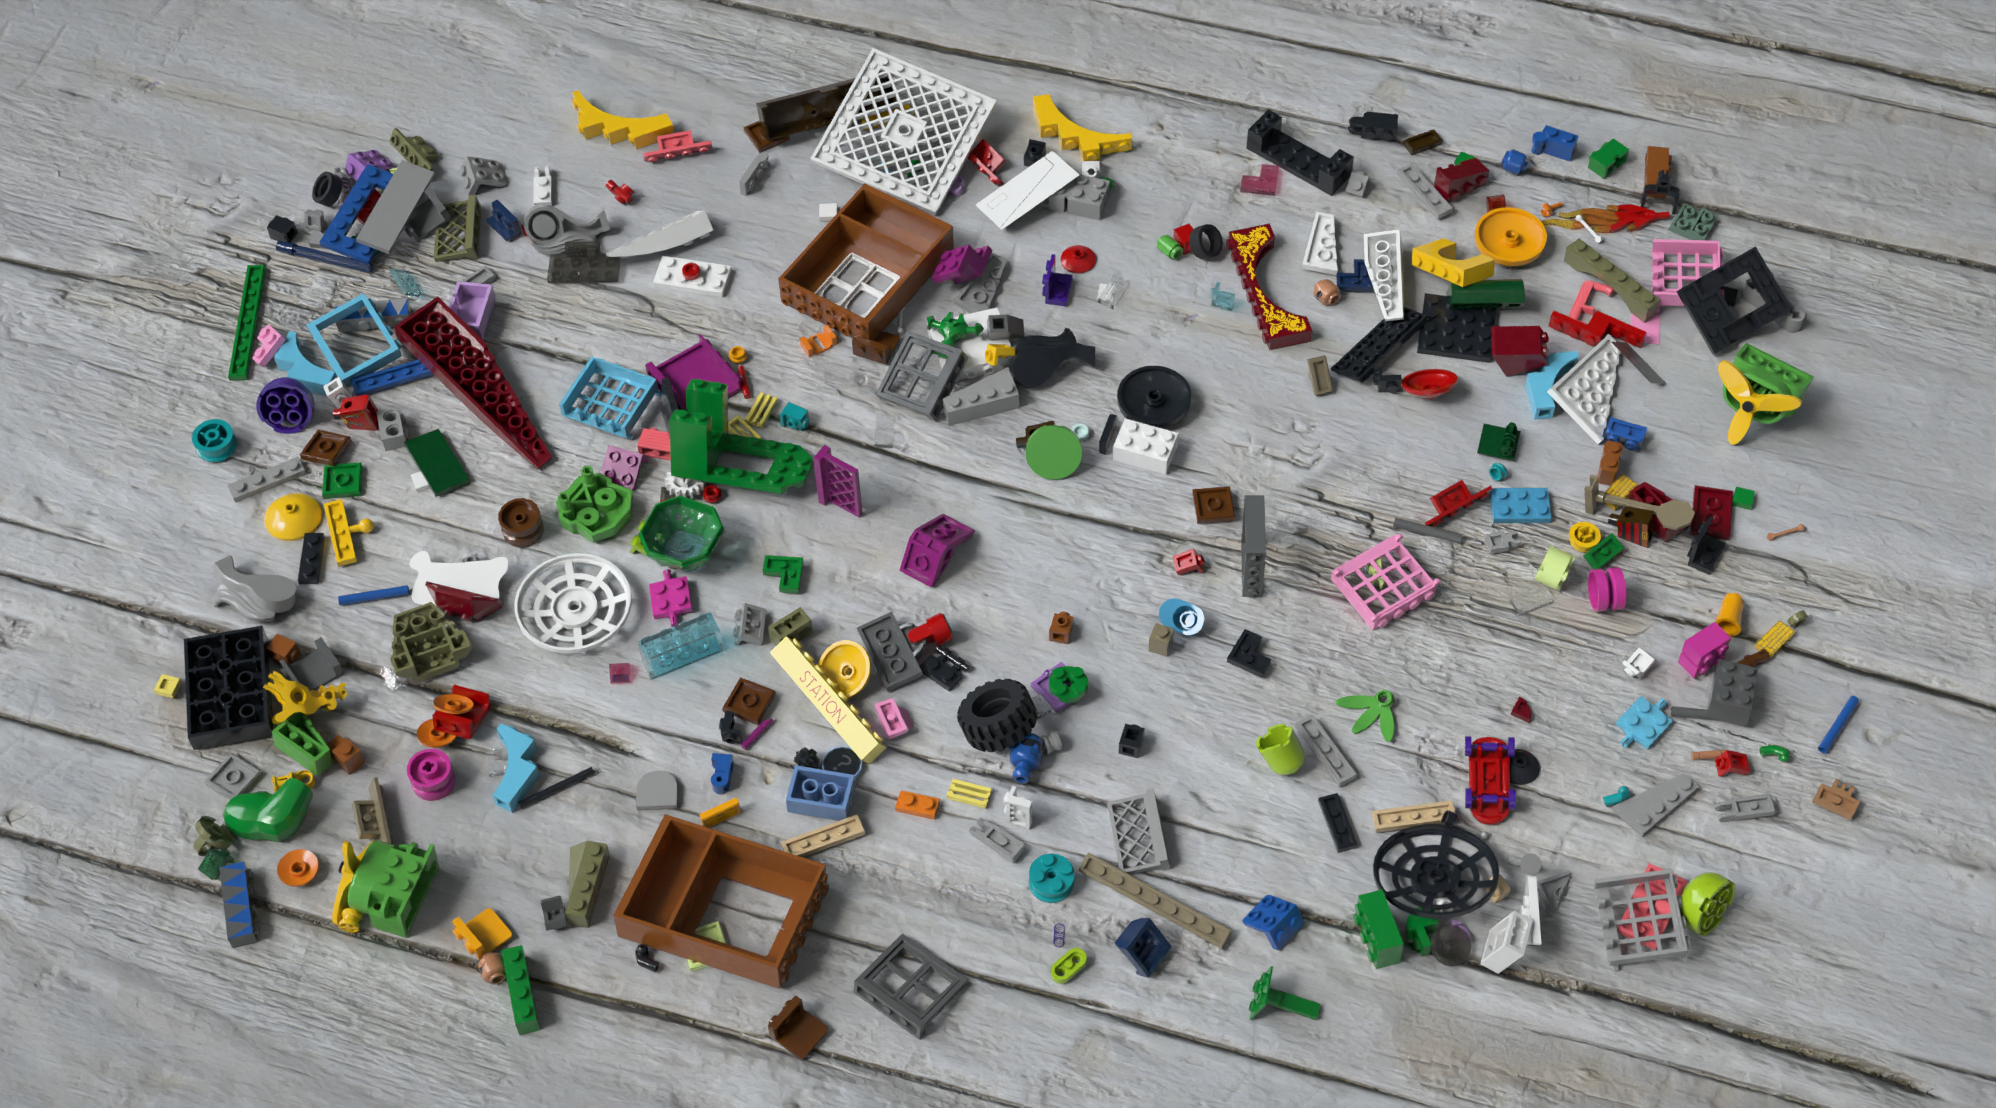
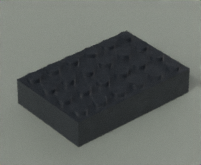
M262 625L184 639L187 733L193 750L273 736L271 692L263 688L265 684L267 685L271 681L268 678L270 665L269 655L266 650L268 637Z

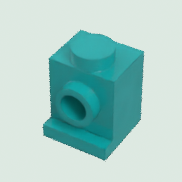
M790 402L787 403L779 415L782 427L787 425L791 429L803 431L810 423L808 410Z

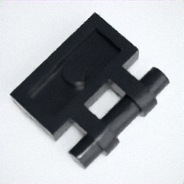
M939 645L936 647L935 652L940 656L936 658L931 654L919 667L925 676L950 692L962 679V674L959 671L962 669L964 672H967L970 669V665L965 663L963 658L953 655L950 649ZM948 660L954 665L950 667L945 662Z

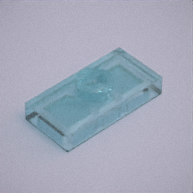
M391 268L389 273L404 295L419 298L421 291L407 271Z

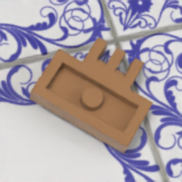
M1835 779L1832 787L1821 783L1812 803L1851 821L1860 803L1859 800L1851 797L1855 787L1851 786L1846 791L1847 783L1843 782L1841 788L1837 787L1840 781L1838 779Z

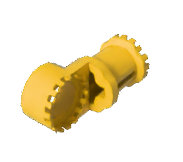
M302 770L294 773L289 772L288 775L280 777L272 776V783H274L272 785H275L273 789L276 792L289 778L301 781L304 777H310L311 779L306 785L312 789L316 780L311 771Z

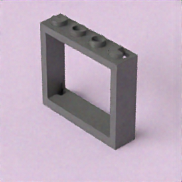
M1245 495L1241 533L1242 597H1262L1266 559L1265 496Z

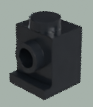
M1029 139V144L1024 154V166L1030 167L1046 156L1045 142Z
M1125 723L1119 741L1118 754L1138 758L1144 739L1145 728L1136 724L1130 725Z

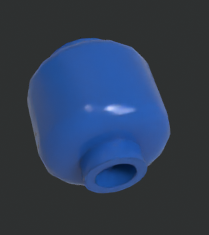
M1511 149L1506 151L1501 164H1503L1504 170L1517 175L1520 171H1525L1528 162L1524 153Z

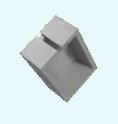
M1079 174L1078 177L1049 196V209L1065 212L1066 198L1068 199V214L1100 220L1109 197L1110 181Z

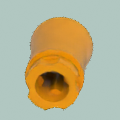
M1728 593L1725 595L1715 620L1730 637L1737 636L1741 632L1744 600L1738 593Z

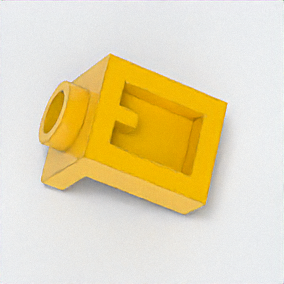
M987 344L985 362L997 366L998 358L1014 356L1015 348L1007 344Z

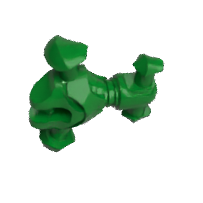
M949 312L941 322L936 321L934 316L927 317V329L937 328V331L944 337L941 343L955 347L954 343L965 338L966 334H976L977 338L984 330L980 323L968 327L964 320V314H960L958 319H954L953 312ZM933 351V353H932V354L939 355V356H941V357L944 358V359H947V358H948V356H946V355H944V354H941V353H938V352H935V351Z

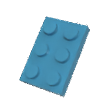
M1493 488L1490 490L1493 523L1551 522L1548 488Z

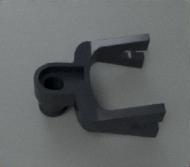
M1661 170L1658 173L1659 177L1656 184L1644 186L1640 198V206H1645L1646 197L1649 194H1666L1674 197L1672 214L1676 215L1680 189L1671 186L1670 172L1666 170V174H1664V170Z

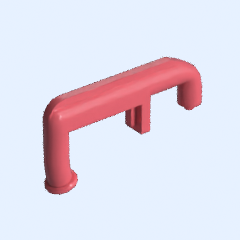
M1589 280L1585 281L1582 284L1569 317L1580 321L1579 317L1582 312L1590 315L1594 314L1595 307L1586 305L1592 290L1606 293L1609 297L1614 294L1615 290L1605 284Z

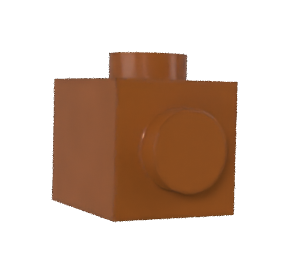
M276 634L266 647L270 659L278 665H281L280 660L283 659L289 666L298 659L300 654L295 641Z

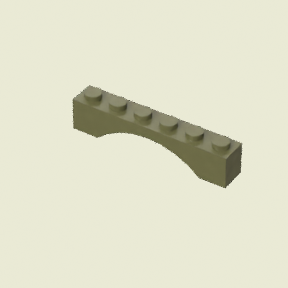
M1580 238L1566 248L1564 262L1576 271L1590 273L1605 281L1619 294L1630 312L1645 323L1657 314L1660 302L1658 297Z

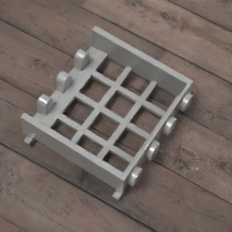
M1671 869L1595 879L1594 889L1609 966H1613L1614 971L1619 970L1618 965L1634 962L1681 956L1682 961H1687L1686 955L1688 949L1691 948L1690 940L1684 934L1686 920L1684 916L1680 915L1679 908L1682 907L1680 895H1676L1675 888H1678L1676 875H1672ZM1664 880L1667 894L1651 896L1649 882ZM1644 882L1647 897L1631 899L1628 884ZM1624 885L1627 899L1611 902L1609 887ZM1668 899L1671 913L1655 915L1652 901ZM1648 902L1651 916L1635 918L1632 904ZM1628 904L1631 919L1615 921L1612 906ZM1672 918L1675 933L1659 935L1656 920ZM1652 921L1654 935L1639 937L1636 923ZM1632 924L1634 938L1619 940L1616 926ZM1676 937L1678 948L1662 950L1660 939ZM1656 940L1658 951L1642 953L1640 942ZM1636 943V954L1622 955L1620 945Z

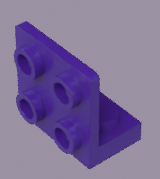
M1052 254L1051 259L1047 260L1046 263L1047 274H1043L1042 284L1044 286L1042 296H1045V304L1066 307L1073 275L1056 273L1055 254Z

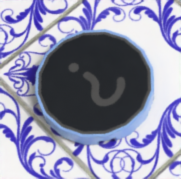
M840 746L826 753L823 757L822 768L827 771L852 774L857 779L861 774L862 761L852 748Z

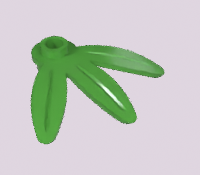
M1381 690L1375 697L1354 695L1336 700V705L1347 709L1369 708L1355 722L1352 733L1357 734L1366 730L1380 715V728L1383 738L1386 742L1392 741L1395 725L1390 707L1394 704V695L1390 691ZM1387 698L1388 701L1386 703H1382L1381 699Z

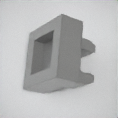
M308 209L304 212L305 228L320 232L324 230V211Z

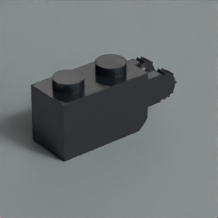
M1366 112L1363 117L1352 116L1349 119V133L1361 135L1363 139L1396 141L1398 114Z

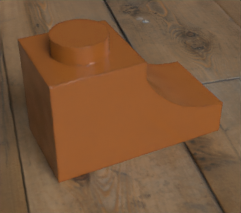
M338 735L326 744L330 749L331 758L349 775L365 763L361 751L348 738L344 740Z

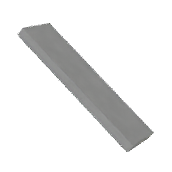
M402 160L358 234L356 242L390 254L423 197L424 190L428 188L435 176L434 172Z

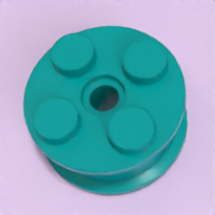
M211 419L204 421L192 433V443L196 448L198 456L204 461L223 462L236 450L237 440L233 434V429L224 420Z
M1050 853L1041 855L1033 861L1029 869V888L1038 900L1046 903H1058L1071 894L1074 887V868L1068 859L1059 854Z

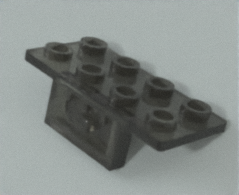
M601 241L565 242L566 253L550 254L547 275L548 283H608L619 281L621 256H607L606 253H603Z

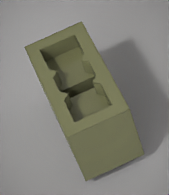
M801 607L768 627L770 640L775 646L786 636L801 641L813 633L812 620Z

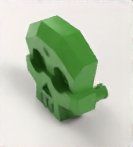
M584 466L581 469L582 476H578L565 492L559 493L556 504L562 527L573 534L579 533L585 539L594 543L616 535L631 518L633 493L631 489L612 483V479L601 473L593 474L591 466Z

